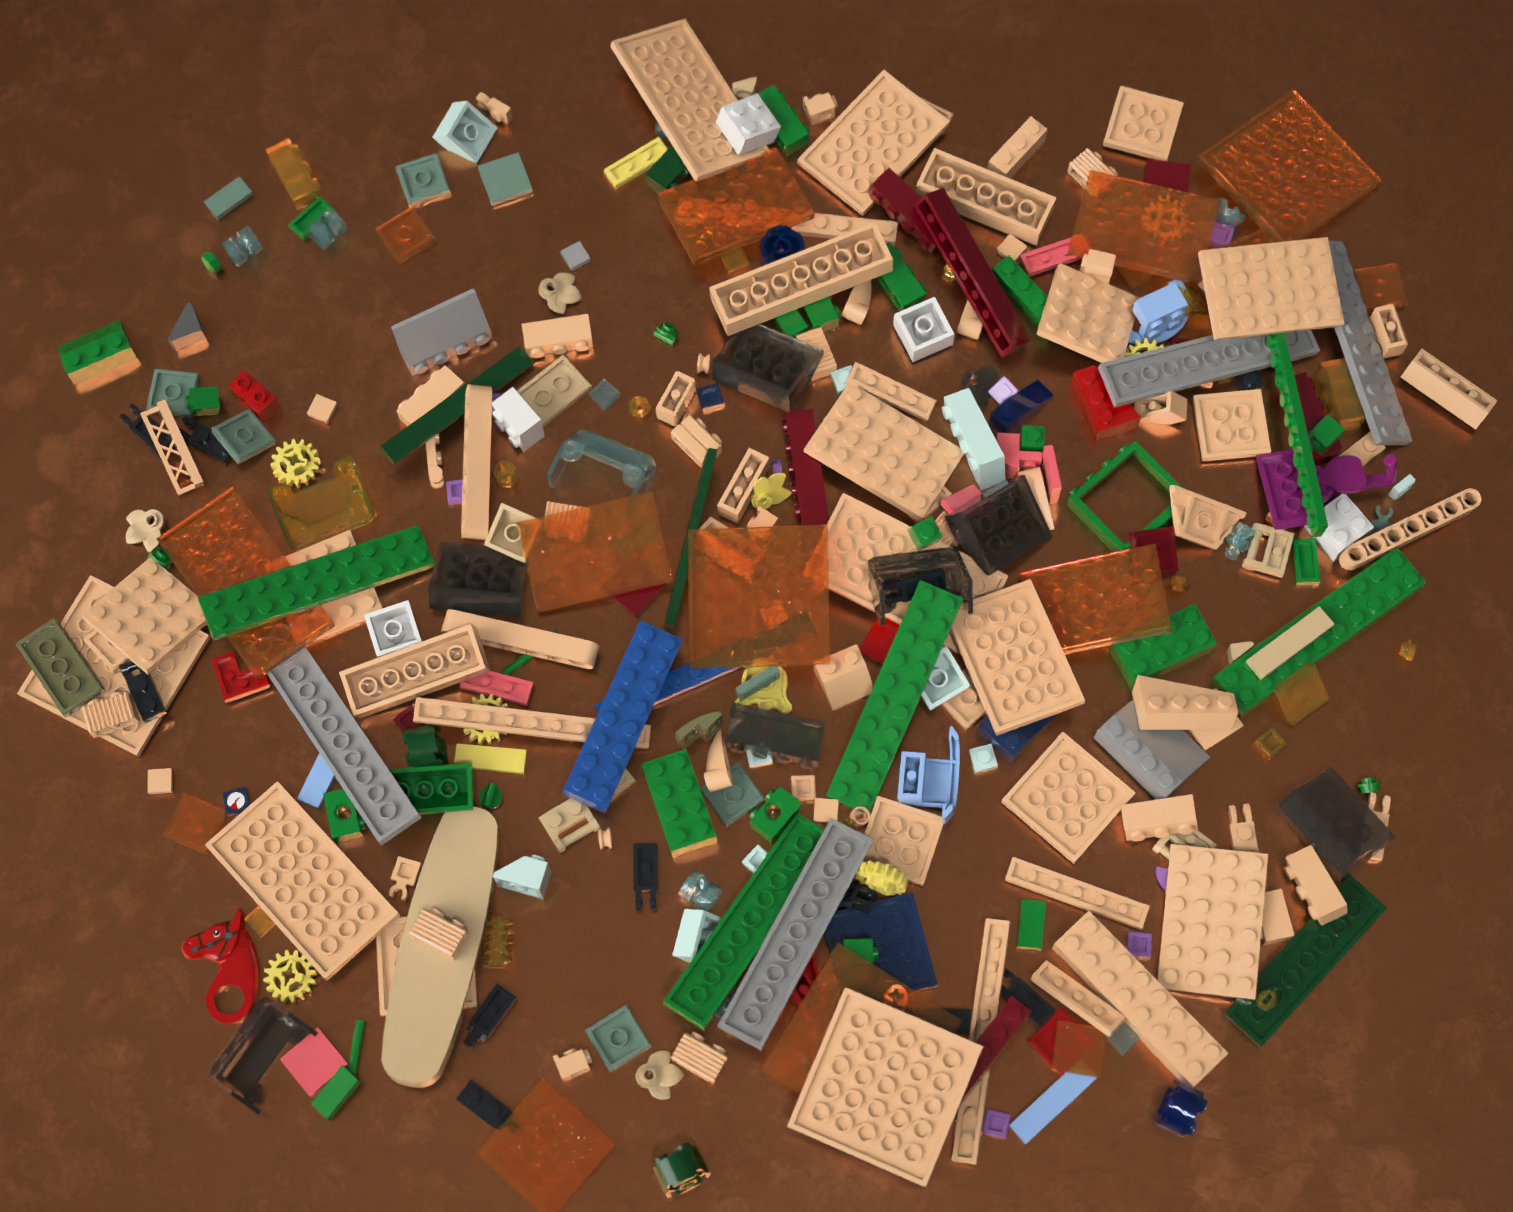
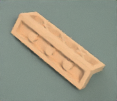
M166 400L157 402L156 407L140 413L178 496L203 486L200 473ZM160 412L163 418L160 428L151 425L147 417ZM164 424L166 425L168 431L163 429ZM153 429L158 431L157 435H155ZM161 432L171 435L172 442L169 448L159 444L158 439ZM174 444L177 448V451L172 449ZM163 450L168 451L166 457L164 455ZM170 453L181 457L182 461L179 468L169 465L168 458ZM183 465L187 471L182 470ZM172 470L177 471L176 476H174ZM180 473L190 476L193 484L180 489L177 483Z

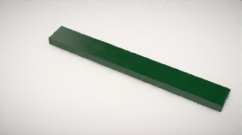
M521 346L517 347L383 443L379 449L393 466L465 415V394L468 384L491 386L493 395L533 366L534 362Z
M709 448L705 453L665 617V628L673 629L676 623L717 449Z

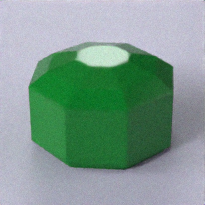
M207 251L201 256L204 266L212 273H217L223 268L221 262L212 252Z

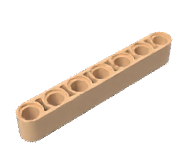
M470 384L467 385L465 394L461 535L462 538L486 540L489 524L492 387Z
M1466 489L1351 544L1341 553L1339 557L1340 565L1346 570H1354L1389 553L1396 547L1400 548L1468 515L1480 505V493L1475 489ZM1464 499H1467L1470 502V505H1468ZM1445 508H1448L1452 514H1449ZM1426 517H1429L1433 523H1430ZM1407 526H1410L1414 533L1410 532ZM1388 535L1392 536L1395 542L1391 541ZM1369 544L1373 545L1376 551L1371 550ZM1349 553L1353 554L1357 560H1353Z
M452 609L447 610L441 633L445 634L472 624L477 627L482 645L585 669L594 668L600 647L597 643L589 640Z

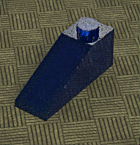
M1036 380L1006 399L992 411L989 424L998 433H1011L1049 401L1053 394L1039 380Z

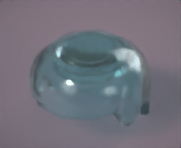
M1216 198L1212 214L1219 224L1226 227H1236L1245 221L1247 215L1240 213L1237 206L1234 209H1229L1226 199Z

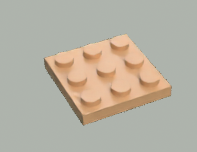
M1120 86L1103 146L1154 160L1167 161L1184 102Z
M1261 389L1193 395L1192 400L1202 461L1256 457V455L1271 453Z
M877 796L864 834L874 841L863 861L866 863L868 861H878L884 864L890 863L898 869V872L904 873V877H907L909 882L923 886L943 827L942 817Z

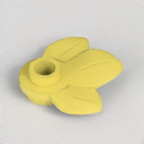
M775 473L768 479L764 476L759 478L753 486L752 505L755 508L760 506L763 509H767L772 504H779L788 498L792 492L782 487L786 474Z

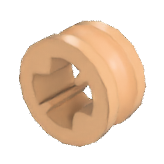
M699 353L697 373L704 371L705 374H709L711 354L703 356L702 353Z
M610 827L605 831L599 828L600 850H603L604 847L612 849Z

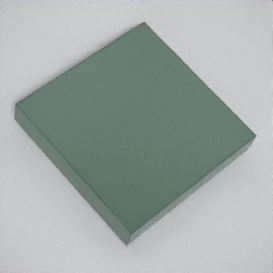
M519 152L477 166L491 206L533 193Z
M437 153L395 166L409 207L450 194V189Z
M154 369L146 411L156 407L157 402L165 399L173 416L190 417V410L185 408V396H188L190 388L198 387L199 373Z
M250 408L212 428V434L237 464L252 458L276 444L274 437Z
M739 762L731 766L733 786L710 792L706 784L700 787L702 794L726 828L765 802V798Z
M624 1005L585 1030L610 1072L652 1047L627 1005Z

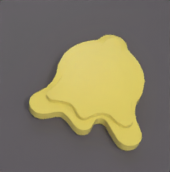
M772 653L762 659L755 660L752 665L745 669L742 676V684L775 664L780 670V679L742 701L737 698L734 702V709L737 712H744L753 704L758 705V711L761 714H766L774 709L784 715L792 712V704L786 695L788 687L786 671L778 665Z

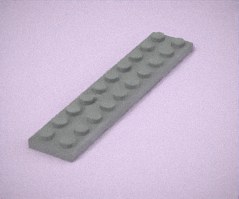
M1329 241L1344 325L1334 328L1375 445H1408L1413 442L1410 430L1406 424L1402 407L1399 404L1395 387L1392 384L1388 367L1382 357L1381 348L1376 340L1374 328L1369 320L1367 308L1363 302L1353 268L1350 265L1346 248L1342 241Z
M1311 330L1285 333L1291 361L1319 353L1320 349ZM1213 335L1101 363L1098 369L1113 406L1118 407L1164 395L1170 391L1176 392L1271 367L1272 354L1270 348L1267 347L1268 335L1215 341Z
M304 644L265 670L381 846L421 819L411 801Z
M832 818L830 819L719 1022L718 1028L759 1050L763 1049L861 863L873 844V839Z

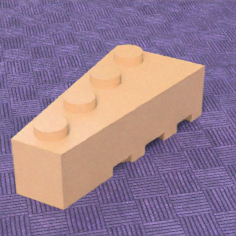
M1140 675L1137 676L1132 690L1140 730L1232 729L1238 715L1233 693Z

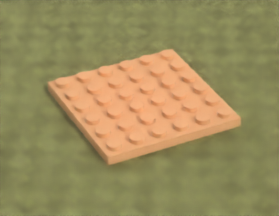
M90 575L60 623V626L105 691L95 699L105 700L110 698L111 694L120 691L128 692L132 697L121 670H117L114 674L83 640L95 629L83 620L82 614L114 588ZM200 630L149 673L166 711L211 638ZM139 669L131 672L133 677L141 674ZM31 670L17 694L89 731L82 707L65 718L33 670ZM135 704L140 723L99 737L139 757L163 716L144 723Z
M845 987L787 1126L926 1187L983 1046Z

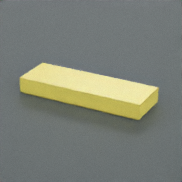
M658 137L605 168L604 173L615 189L648 171L666 152L667 147Z
M457 743L454 764L471 763L474 770L524 774L527 750Z

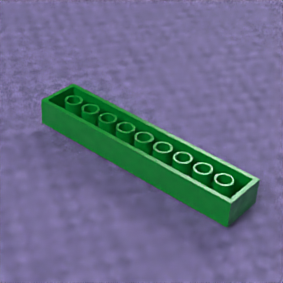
M1396 547L1217 673L1210 684L1214 689L1217 688L1218 691L1234 694L1238 709L1237 717L1240 720L1420 592L1427 582ZM1320 606L1335 625L1260 680L1246 663L1247 659Z

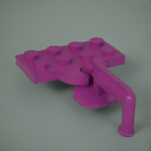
M1293 449L1256 455L1259 473L1275 530L1307 525V511L1302 505L1303 493L1297 482L1298 471L1297 467H1294ZM1390 454L1384 458V464L1387 466L1386 473L1367 476L1365 475L1361 460L1353 455L1335 457L1325 468L1315 465L1323 503L1328 501L1333 494L1356 493L1367 489L1393 485L1396 482L1397 476L1396 455Z

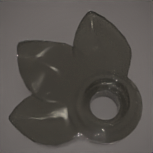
M985 365L979 370L972 369L964 373L962 384L965 389H970L978 406L987 407L989 398L994 399L988 391L998 382L995 378L999 374V368ZM974 379L977 381V383L972 384L969 382V380Z

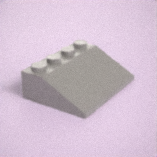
M474 288L391 326L400 353L411 375L422 374L428 368L436 364H443L455 355L465 354L470 348L476 345H484L492 338L490 327Z
M1134 700L1114 714L1097 730L1094 739L1155 800L1169 798L1210 759V756L1183 730H1140Z

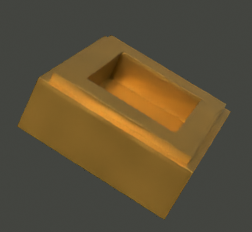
M740 244L720 252L728 274L749 266V262Z
M1273 726L1253 742L1269 760L1288 745Z

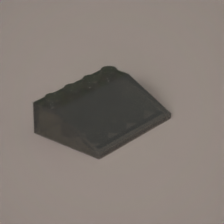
M758 324L735 333L713 359V380L790 413L801 400L824 355V350Z
M1025 474L1006 479L944 516L954 538L987 576L1052 537Z
M440 542L428 587L429 608L521 617L526 596L531 556L526 563H523L484 545Z
M731 703L726 744L732 752L743 754L744 751L749 750L757 758L766 759L767 755H770L772 758H776L777 762L783 764L795 762L799 763V766L802 768H818L825 739L824 722L739 703Z
M1332 766L1294 790L1277 804L1278 814L1307 846L1312 845L1321 862L1340 883L1396 838Z

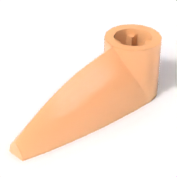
M871 280L853 287L841 314L842 317L859 325L862 324L869 309Z
M967 300L956 333L978 340L983 325L969 300Z
M1035 467L1019 471L1018 477L1021 489L1030 510L1049 531L1055 530L1041 468Z
M721 729L717 731L710 745L707 755L706 772H704L705 782L710 792L733 786L729 757Z

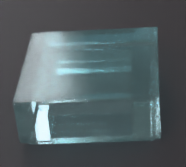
M605 379L589 393V397L605 411L621 396L620 392Z
M1123 1022L1110 1037L1107 1036L1105 1039L1123 1056L1141 1038Z

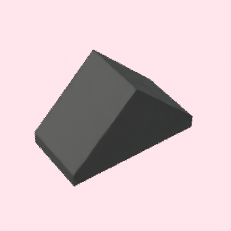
M187 302L167 339L172 349L178 350L206 340L197 312L190 302Z

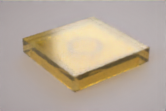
M1311 662L1273 688L1285 717L1292 726L1329 701L1316 666Z

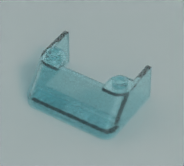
M581 429L576 431L561 444L546 474L549 487L554 489L567 461H576L581 458L582 454L622 470L624 483L634 488L626 505L627 518L632 521L656 473L654 458L589 430Z

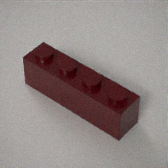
M889 167L870 186L868 190L870 198L876 204L884 207L887 215L892 219H896L907 234H912L923 249L932 252L937 245L914 207V204L921 197Z
M1306 372L1294 376L1307 434H1309L1326 416L1323 411V402L1316 396L1313 380L1308 377ZM1338 440L1323 456L1318 452L1312 451L1314 465L1319 466L1338 457L1342 450L1340 441Z

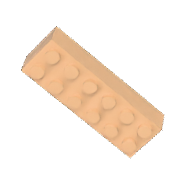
M934 148L916 185V193L920 197L926 193L944 188L960 215L1006 234H1012L1014 237L1036 246L1050 219L1056 202V197L936 148Z
M469 624L339 673L353 716L361 719L416 699V697L424 696L490 672L491 669L477 627Z

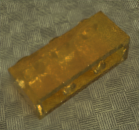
M287 138L265 149L272 166L297 211L312 204L320 196L318 191L322 189L316 178L311 179L309 174L312 171L308 163L301 161L300 156H302L298 145H292L290 139Z
M1345 358L1321 362L1317 371H1315L1316 383L1321 386V400L1323 405L1327 407V415L1332 417L1345 430L1360 428L1365 418Z

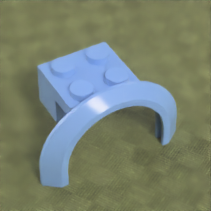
M1180 277L1169 282L1167 286L1135 300L1132 310L1141 326L1138 333L1131 331L1129 343L1134 344L1136 340H1139L1142 344L1145 338L1148 339L1150 344L1153 340H1156V344L1170 339L1182 329L1189 317L1191 302L1189 293Z
M950 726L949 732L950 760L927 759L925 753L902 752L898 786L899 803L908 806L943 808V824H946L955 814L959 786L960 740L952 726Z

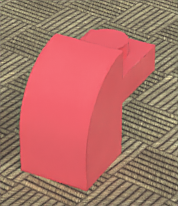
M997 433L996 441L1005 456L1006 473L1017 476L1019 468L1027 470L1041 466L1042 452L1019 451L1020 434Z

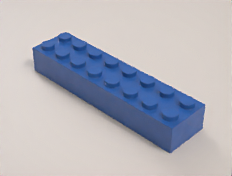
M639 621L563 789L562 795L600 812H606L683 639L644 621Z

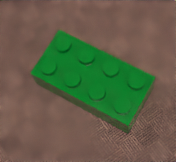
M1194 603L1112 642L1109 651L1130 690H1133L1138 675L1158 678L1213 652L1217 642Z
M683 749L642 763V770L672 858L717 843V836L687 750Z

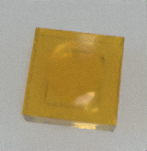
M260 906L255 908L244 919L261 938L276 925Z

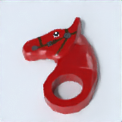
M237 909L233 920L218 923L184 940L181 946L184 957L188 960L207 958L220 964L205 1000L206 1009L213 1019L226 1025L241 1023L251 1015L260 990L258 955L255 945L244 927L243 909ZM230 986L240 988L244 995V1003L241 1009L233 1014L221 1013L217 1007L219 993Z

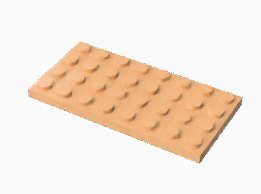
M686 19L612 41L610 47L695 181L769 157L771 151L767 145L738 156L716 124L722 106L738 100Z
M845 493L841 495L802 574L803 577L901 625L911 601L892 604L883 603V596L890 593H900L899 588L888 591L882 590L881 583L884 581L898 580L900 577L942 567L945 571L947 592L963 598L962 603L1003 589L1008 575L940 541L918 552L908 533L911 526ZM950 630L944 645L949 650L961 655Z
M278 781L205 844L326 981L400 916Z

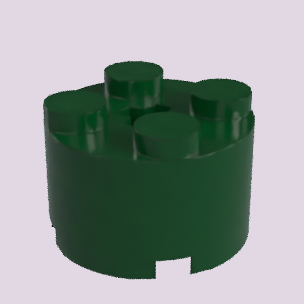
M425 724L408 728L402 732L404 743L408 745L409 753H406V761L409 767L439 766L448 763L444 738L441 739L437 733L441 732L439 725Z
M689 1142L678 1146L676 1152L671 1155L663 1154L654 1160L653 1172L667 1198L671 1197L670 1192L675 1191L677 1195H680L702 1183L700 1178L704 1174L707 1178L710 1176V1172L697 1146H691Z

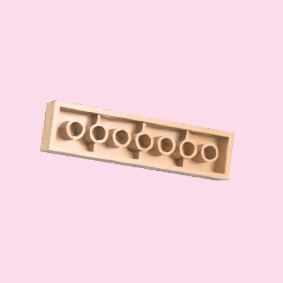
M873 222L709 287L710 297L727 336H730L893 271V258L876 223Z
M1090 911L1054 943L1052 949L1101 1000L1125 1016L1123 1023L1189 1091L1228 1054Z

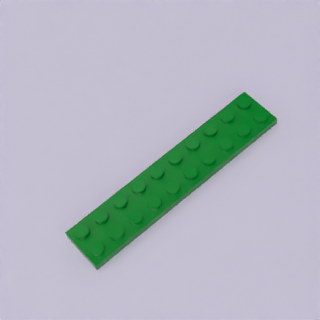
M419 525L200 596L198 597V602L214 641L435 567V562Z
M922 580L919 581L827 791V797L836 799L838 802L851 808L865 807L871 813L964 600L963 598Z
M795 814L664 999L663 1004L699 1028L706 1029L757 955L825 829L801 814Z

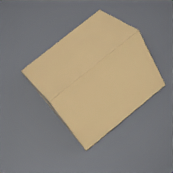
M501 503L484 545L526 563L540 544L544 521Z

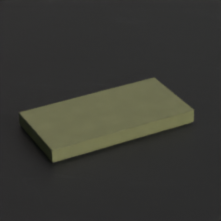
M55 617L15 643L65 718L105 692Z

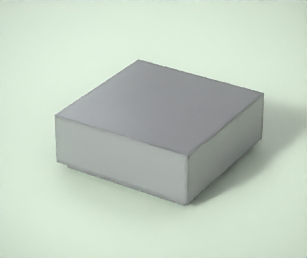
M580 241L560 251L571 272L591 262Z

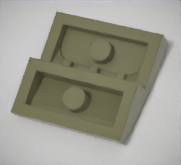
M717 711L702 715L675 732L677 746L681 750L686 749L699 736L706 742L710 740L718 730L723 728L721 712Z

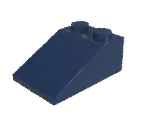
M1058 714L997 736L987 716L978 725L976 733L988 744H992V747L1011 764Z

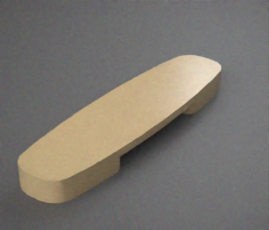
M474 807L473 811L446 812L442 816L424 861L404 927L388 1001L381 1061L386 1073L392 1080L405 1086L427 1087L434 1084L441 1077L462 1023V1011L480 950L490 896L494 890L495 880L493 875L497 870L500 832L496 820L488 811L478 807ZM432 908L445 915L444 919L450 922L455 919L466 926L465 930H467L468 937L454 960L411 938L409 933L423 909L431 911Z

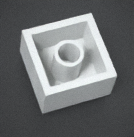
M758 93L722 106L716 120V124L738 156L773 143L781 127Z
M935 297L894 314L893 325L912 362L953 345L954 332Z
M513 387L491 403L495 425L501 432L506 431L508 433V439L515 448L520 447L525 452L545 437L541 419Z
M1341 494L1324 507L1328 527L1321 537H1312L1316 538L1317 544L1333 562L1351 544L1368 537L1374 528L1346 494ZM1305 525L1304 528L1312 536L1311 529Z
M409 600L364 614L377 658L423 642Z

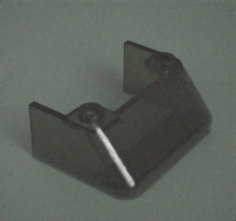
M948 547L878 556L869 559L868 575L872 601L880 626L885 625V614L892 612L897 607V603L885 604L884 596L890 593H900L899 588L888 591L883 590L881 583L891 579L898 580L900 577L937 568H943L945 571L947 592L963 598L968 614H972L973 582L960 552L955 548Z
M264 997L255 1005L208 1070L207 1077L229 1095L259 1115L261 1110L253 1104L262 1095V1086L258 1083L287 1042L289 1044L299 1043L304 1039L306 1031L315 1037L318 1032L268 997Z

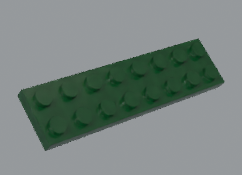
M1350 875L1338 888L1347 903V914L1322 926L1317 919L1313 920L1311 917L1258 975L1255 1000L1237 998L1223 1014L1259 1048L1265 1044L1387 909L1380 900L1353 876Z

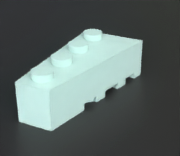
M967 388L945 396L944 406L942 407L943 415L951 423L952 433L958 439L960 448L966 457L980 491L1005 482V456L970 389Z

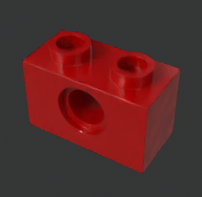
M245 370L228 385L233 396L248 409L250 408L264 423L281 408L276 397Z

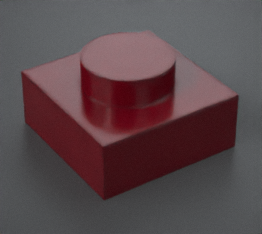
M409 705L393 718V721L402 732L408 728L425 725V723L413 722L415 709L412 705Z

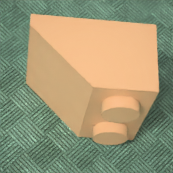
M857 644L814 662V672L832 711L870 695L873 684Z

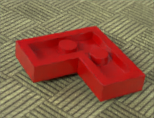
M233 651L211 659L226 703L271 688L263 664L240 671Z

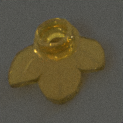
M1178 286L1188 303L1185 316L1191 317L1196 313L1206 315L1209 312L1208 306L1202 302L1203 296L1197 288L1189 286L1183 289Z

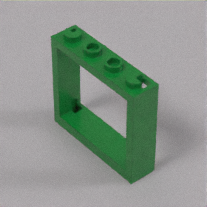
M1136 441L1131 445L1125 444L1118 451L1119 455L1114 459H1107L1097 474L1092 472L1085 479L1086 483L1080 488L1076 486L1068 494L1069 499L1067 502V506L1123 563L1131 557L1130 541L1124 545L1080 499L1131 455L1169 492L1170 485L1181 487ZM1171 505L1143 530L1165 527L1173 521Z

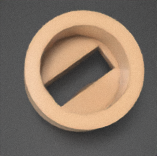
M858 806L850 814V821L855 826H864L870 819V812L865 807ZM863 814L864 818L856 820V817Z

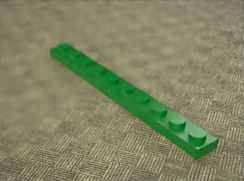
M1285 333L1270 334L1267 336V347L1271 350V365L1275 368L1276 372L1275 383L1279 387L1281 394L1280 405L1284 408V424L1289 430V446L1293 448L1294 467H1297V482L1303 493L1302 505L1307 511V527L1311 529L1312 537H1321L1328 527V522Z

